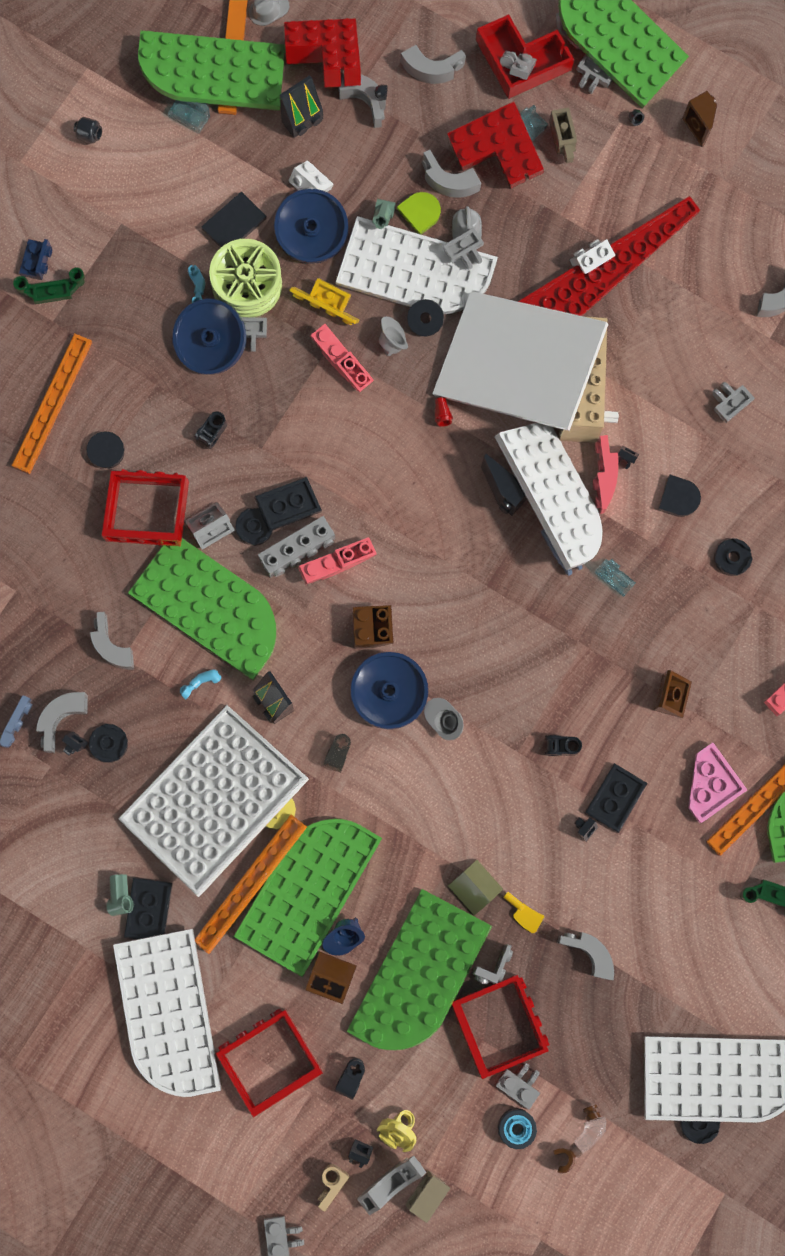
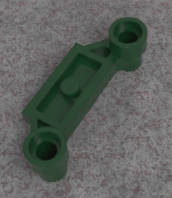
M75 267L70 270L68 279L29 284L27 278L18 276L14 279L13 285L17 292L34 300L36 305L72 299V294L84 285L85 275L81 268Z
M764 879L758 885L744 888L740 894L741 899L746 903H754L757 899L785 908V886ZM747 892L750 894L749 899L746 897Z

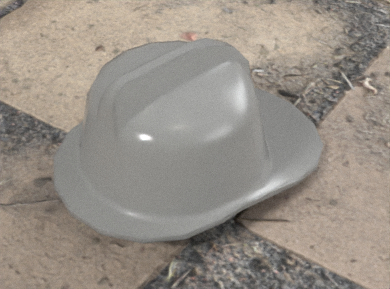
M254 0L249 9L250 19L257 25L266 26L283 17L288 12L289 1Z
M469 206L457 211L453 216V239L472 228H475L480 237L482 236L481 217L476 211L470 209Z
M383 317L381 319L382 333L378 341L386 356H391L392 354H397L402 349H407L408 344L401 325L391 317Z
M433 698L428 701L424 714L432 728L445 740L449 741L458 738L464 727L461 713L443 698Z

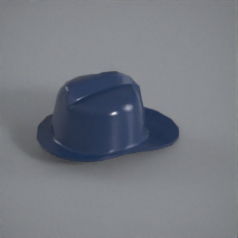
M355 917L353 919L340 920L334 930L323 939L322 945L324 950L331 955L341 956L351 952L365 940V934L361 930L358 919Z

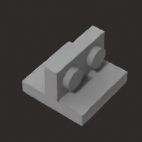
M217 502L185 521L202 550L235 531L229 521V517Z

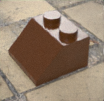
M708 91L691 99L682 117L701 147L705 145L713 128L717 109L716 99Z

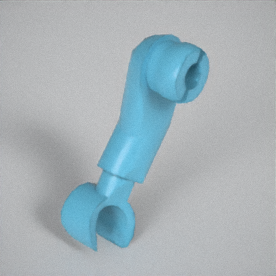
M190 265L188 274L195 284V296L192 298L193 303L202 300L206 282L198 267Z
M214 669L199 673L189 682L188 686L184 685L180 688V693L186 700L191 691L197 689L202 683L210 680L213 683H218L221 680V675Z

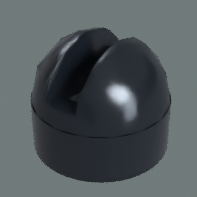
M381 84L375 88V96L378 99L387 100L388 85Z
M637 109L630 112L628 116L629 121L634 126L640 125L645 118L644 114Z

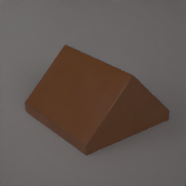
M667 670L662 675L654 711L683 718L692 681L672 670Z

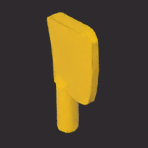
M507 892L503 898L517 908L513 915L515 920L529 932L535 933L543 921L544 915L531 909Z

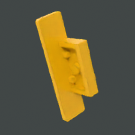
M317 278L310 294L296 287H291L290 292L294 293L293 296L302 301L306 299L310 301L309 304L318 309L322 307L326 309L327 314L336 317V315L342 317V321L346 324L359 323L358 318L344 312L351 294L320 278Z

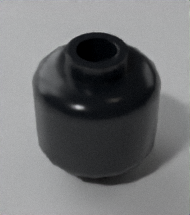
M82 117L79 121L75 122L74 132H76L78 140L94 144L102 136V127L97 120Z

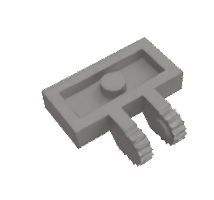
M507 51L501 57L500 63L503 67L511 69V75L527 80L537 59L532 58L529 54H519L517 57L514 52Z
M585 54L577 67V71L584 74L579 87L583 88L588 78H591L594 81L589 87V93L592 94L598 83L608 88L612 78Z
M472 228L443 245L442 249L452 263L462 259L463 264L470 270L473 267L467 255L471 253L477 264L482 263V258L476 249L482 247L484 242L475 228Z
M241 317L246 329V338H251V351L256 352V338H267V318Z
M723 382L720 386L729 395L727 398L717 389L712 391L714 398L720 402L714 408V411L725 423L730 421L755 399L743 385L734 391L729 384Z
M525 1063L517 1075L506 1069L495 1086L530 1110L540 1095V1092L531 1087L540 1072L535 1070L526 1083L521 1078L529 1069V1064Z
M285 1216L264 1219L268 1256H290L289 1247L304 1245L303 1239L292 1241L287 1239V1234L302 1232V1226L286 1228Z

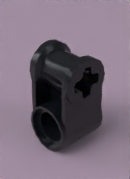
M219 411L212 412L198 429L194 439L202 441L207 445V448L212 449L227 427L224 414ZM215 419H222L220 425L213 424Z
M545 736L547 740L545 756H575L582 749V742L577 737ZM575 742L578 745V750H569L568 743Z
M352 1058L349 1060L334 1090L351 1100L354 1099L365 1073V1066L361 1059ZM356 1064H359V1069L361 1071H356L355 1073H353L351 1066H356Z

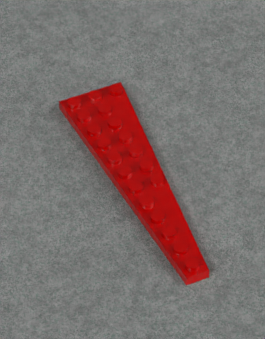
M691 196L685 198L612 243L610 246L615 256L587 274H584L580 266L577 265L518 302L583 316L699 214L700 209Z

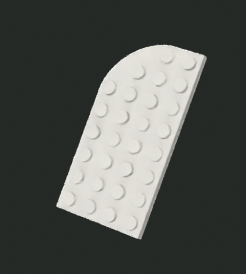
M357 216L336 285L409 307L418 300L430 299L441 306L444 314H450L464 310L471 291L482 294L487 291L498 257L478 252L482 258V263L477 264L472 254L469 253L467 257L473 267L469 270L463 264L462 259L454 263L450 261L442 249L443 245L448 242L389 225L383 227V229H378L372 223V220Z
M534 423L498 433L495 439L565 569H572L591 560L599 551L602 542L601 519L597 507L553 427Z
M193 929L114 944L131 1053L134 1063L142 1076L154 1087L175 1096L191 1097L221 1091Z
M644 1036L645 1120L763 1122L779 1115L785 1110V1040Z

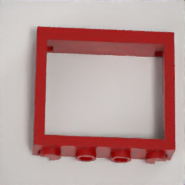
M125 469L111 471L102 529V537L105 541L181 547L189 480L186 475H179L177 472L173 473V475L165 474L160 471L147 473L143 470L129 472ZM120 483L180 487L174 533L114 529Z
M513 975L497 982V984L494 983L455 999L452 1003V1008L481 1079L549 1051L547 1048L550 1045L546 1034L542 1035L539 1028L542 1026L538 1015L534 1016L532 1008H534L533 1001L530 996H526L524 991L527 988L523 978H519L518 975ZM513 983L539 1047L486 1068L461 1004Z
M279 1008L270 1014L271 1019L266 1022L263 1019L253 1025L254 1029L247 1033L244 1030L235 1036L236 1041L231 1044L229 1041L218 1047L220 1051L216 1053L253 1118L323 1074V1070L286 1009L281 1011ZM284 1018L313 1069L255 1105L226 1054Z

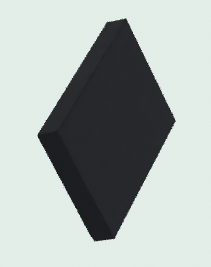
M241 191L202 225L201 228L221 248L231 241L245 239L267 219V216Z
M307 477L255 496V501L269 532L322 511Z
M614 763L586 809L585 814L614 832L619 833L648 783Z
M133 878L130 895L133 900V910L127 914L124 938L144 939L166 933L173 883Z

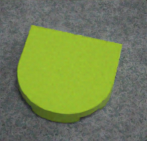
M419 192L398 205L397 210L413 229L422 235L439 220L441 206L437 198L432 194Z

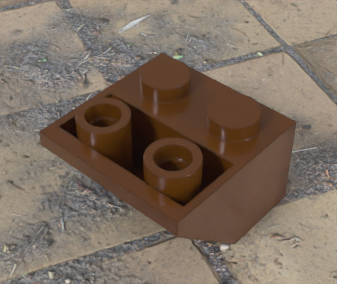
M391 605L353 607L355 649L376 648L394 644Z
M319 952L305 990L343 1004L357 965Z

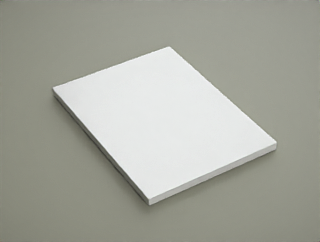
M471 291L433 395L570 431L608 323Z
M226 705L118 819L199 897L309 779L235 711Z

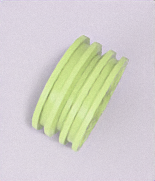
M237 239L222 246L214 255L210 264L209 274L216 300L232 306L241 317H258L267 313L275 306L282 291L281 268L277 256L267 245L253 239ZM245 257L249 258L247 264L243 261ZM227 284H232L230 289L226 287ZM261 284L265 285L263 290L259 289ZM242 295H249V297L244 298Z

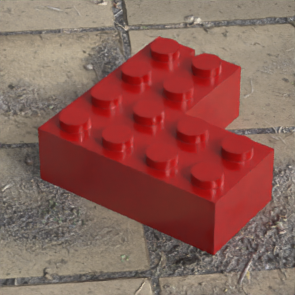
M509 14L477 28L476 42L508 99L572 70L574 58L568 47H564L565 42L558 29L525 44ZM504 52H514L517 57L519 54H529L532 58L537 59L527 80L511 75V69L501 65L500 59Z
M356 18L284 22L287 64L323 62L325 87H341L340 70L343 69L345 86H361Z
M514 101L447 133L463 171L496 156L510 189L526 182L525 174H527L530 180L544 173L543 165Z

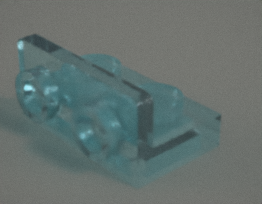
M176 100L168 112V117L200 134L210 118V111L205 103Z
M535 105L525 108L521 113V118L532 141L548 126V123L535 112Z

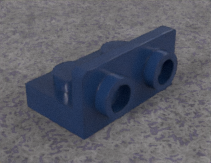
M28 239L19 272L20 276L42 280L43 275L47 274L48 257L52 256L53 251L48 239H44L43 242Z

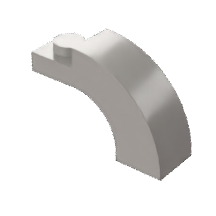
M785 284L781 292L775 294L764 293L759 300L757 317H772L785 311Z
M97 612V618H94V628L98 631L90 632L95 649L111 665L121 669L134 670L133 650L130 647H117L111 643L108 635L107 615L105 612Z
M579 932L578 939H576V935L564 933V936L558 937V944L579 948L589 956L592 963L591 976L614 980L612 958L606 947L597 938L584 932Z

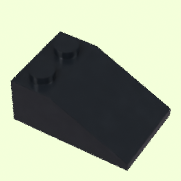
M485 454L481 468L499 505V509L503 513H509L513 516L526 501L527 497L517 478L488 454Z

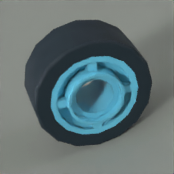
M519 1108L510 1109L499 1119L498 1134L503 1143L508 1147L516 1150L524 1149L535 1140L537 1134L536 1122L525 1110ZM515 1124H521L522 1131L519 1134H514L512 1127Z

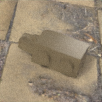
M568 107L552 110L549 124L557 154H563L566 164L572 163L574 159L573 152L576 151L577 137L570 109Z

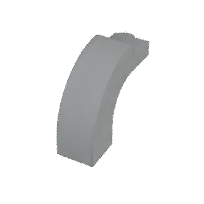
M414 45L401 53L400 63L415 79L425 83L440 84L454 79V71L460 70L465 65L466 55L460 50L445 60L433 61L426 58L417 45Z
M342 73L341 87H337L340 100L358 98L365 101L371 109L374 128L382 127V120L385 119L386 100H380L375 96L374 90L378 85L367 76L361 75V86H345L344 73Z
M431 150L424 152L422 165L426 170L425 180L435 191L454 198L467 197L480 191L481 182L473 168L460 174H451L445 172L439 166Z
M85 692L61 695L51 701L42 711L36 731L44 734V736H41V748H44L46 753H55L56 728L63 718L73 714H87L88 695Z
M415 1156L409 1159L405 1158L377 1179L357 1200L366 1212L371 1215L380 1210L407 1185L421 1178L426 1171Z

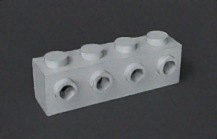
M324 516L259 553L258 558L270 578L273 576L278 577L285 572L284 569L289 566H297L301 563V559L306 556L308 558L314 556L321 547L327 548L334 543L333 540H335V534Z

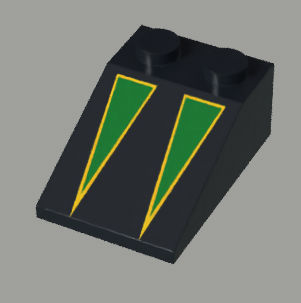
M310 75L279 95L281 121L293 138L305 134L309 128L317 126L322 122L323 108Z
M271 671L267 672L253 688L255 695L252 697L258 706L262 704L265 711L263 714L269 722L273 720L276 724L294 712L291 700Z

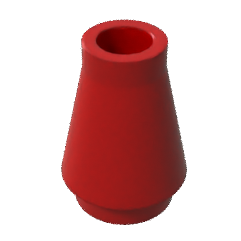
M437 398L435 400V422L440 427L449 426L452 423L453 416L446 398Z

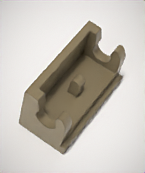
M428 1170L405 1205L410 1212L427 1223L451 1188Z

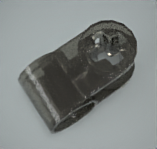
M339 734L334 738L324 760V767L341 773L351 745V740L346 734ZM344 738L345 743L348 745L339 748L337 740L341 741Z

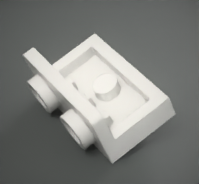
M309 161L295 167L289 178V182L298 191L303 189H319L328 192L334 185Z
M597 239L588 244V249L584 250L582 248L575 252V257L570 259L572 266L579 265L583 273L587 274L613 258L615 253L607 239L602 241Z

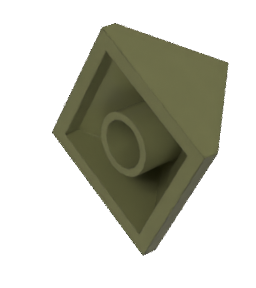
M478 860L472 863L448 885L473 915H476L503 890Z

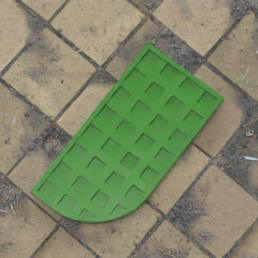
M328 819L307 826L268 877L234 937L303 977L382 838L361 825L344 819Z

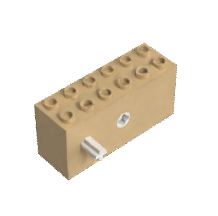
M587 317L607 322V318ZM607 329L570 431L559 428L560 441L596 443L604 428V422L618 423V412L604 411Z

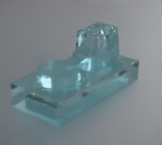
M606 559L596 570L595 574L624 597L636 582L620 571V565L613 559L609 561Z

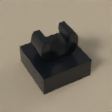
M622 446L618 453V456H620L618 457V464L621 460H626L627 465L625 469H628L631 463H635L639 454Z
M70 732L62 740L67 744L63 752L70 756L75 751L79 752L85 749L89 742L75 732Z
M580 817L574 822L579 829L578 834L580 838L585 842L588 841L598 828L596 821L590 817L586 822Z
M355 1139L348 1156L350 1158L349 1163L352 1164L353 1160L360 1162V1168L367 1165L373 1147Z

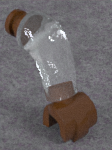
M597 1105L583 1109V1112L587 1113V1116H585L587 1122L584 1123V1131L570 1145V1149L559 1148L553 1150L555 1156L566 1154L569 1159L567 1165L559 1166L558 1173H568L575 1165V1158L582 1156L604 1135L606 1119L605 1116L601 1117L600 1113L596 1111Z

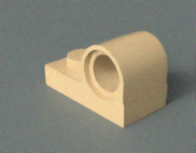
M335 1164L327 1165L322 1172L323 1183L329 1187L328 1191L324 1189L318 1197L320 1201L318 1207L324 1212L349 1178V1174ZM328 1171H335L338 1175L337 1178L333 1181L328 1180L326 1177Z

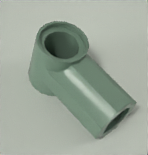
M377 199L372 221L376 228L383 229V227L388 226L390 219L394 215L395 202Z
M127 875L110 876L111 899L107 901L106 906L108 913L111 916L130 913L133 910V900L128 896Z

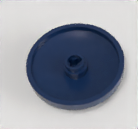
M303 189L291 194L281 203L275 216L274 228L277 241L288 256L302 263L315 264L327 261L341 250L348 234V219L342 204L333 195L319 189Z
M216 299L198 300L188 305L178 316L173 328V346L178 358L187 368L205 375L219 374L233 367L242 356L246 345L245 325L239 313L227 303Z
M396 652L378 653L366 659L356 670L351 683V699L359 716L368 724L385 730L399 729L415 721L424 710L428 699V683L421 667L410 657Z

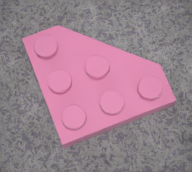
M714 743L702 749L695 757L688 809L699 824H701L747 791V788Z

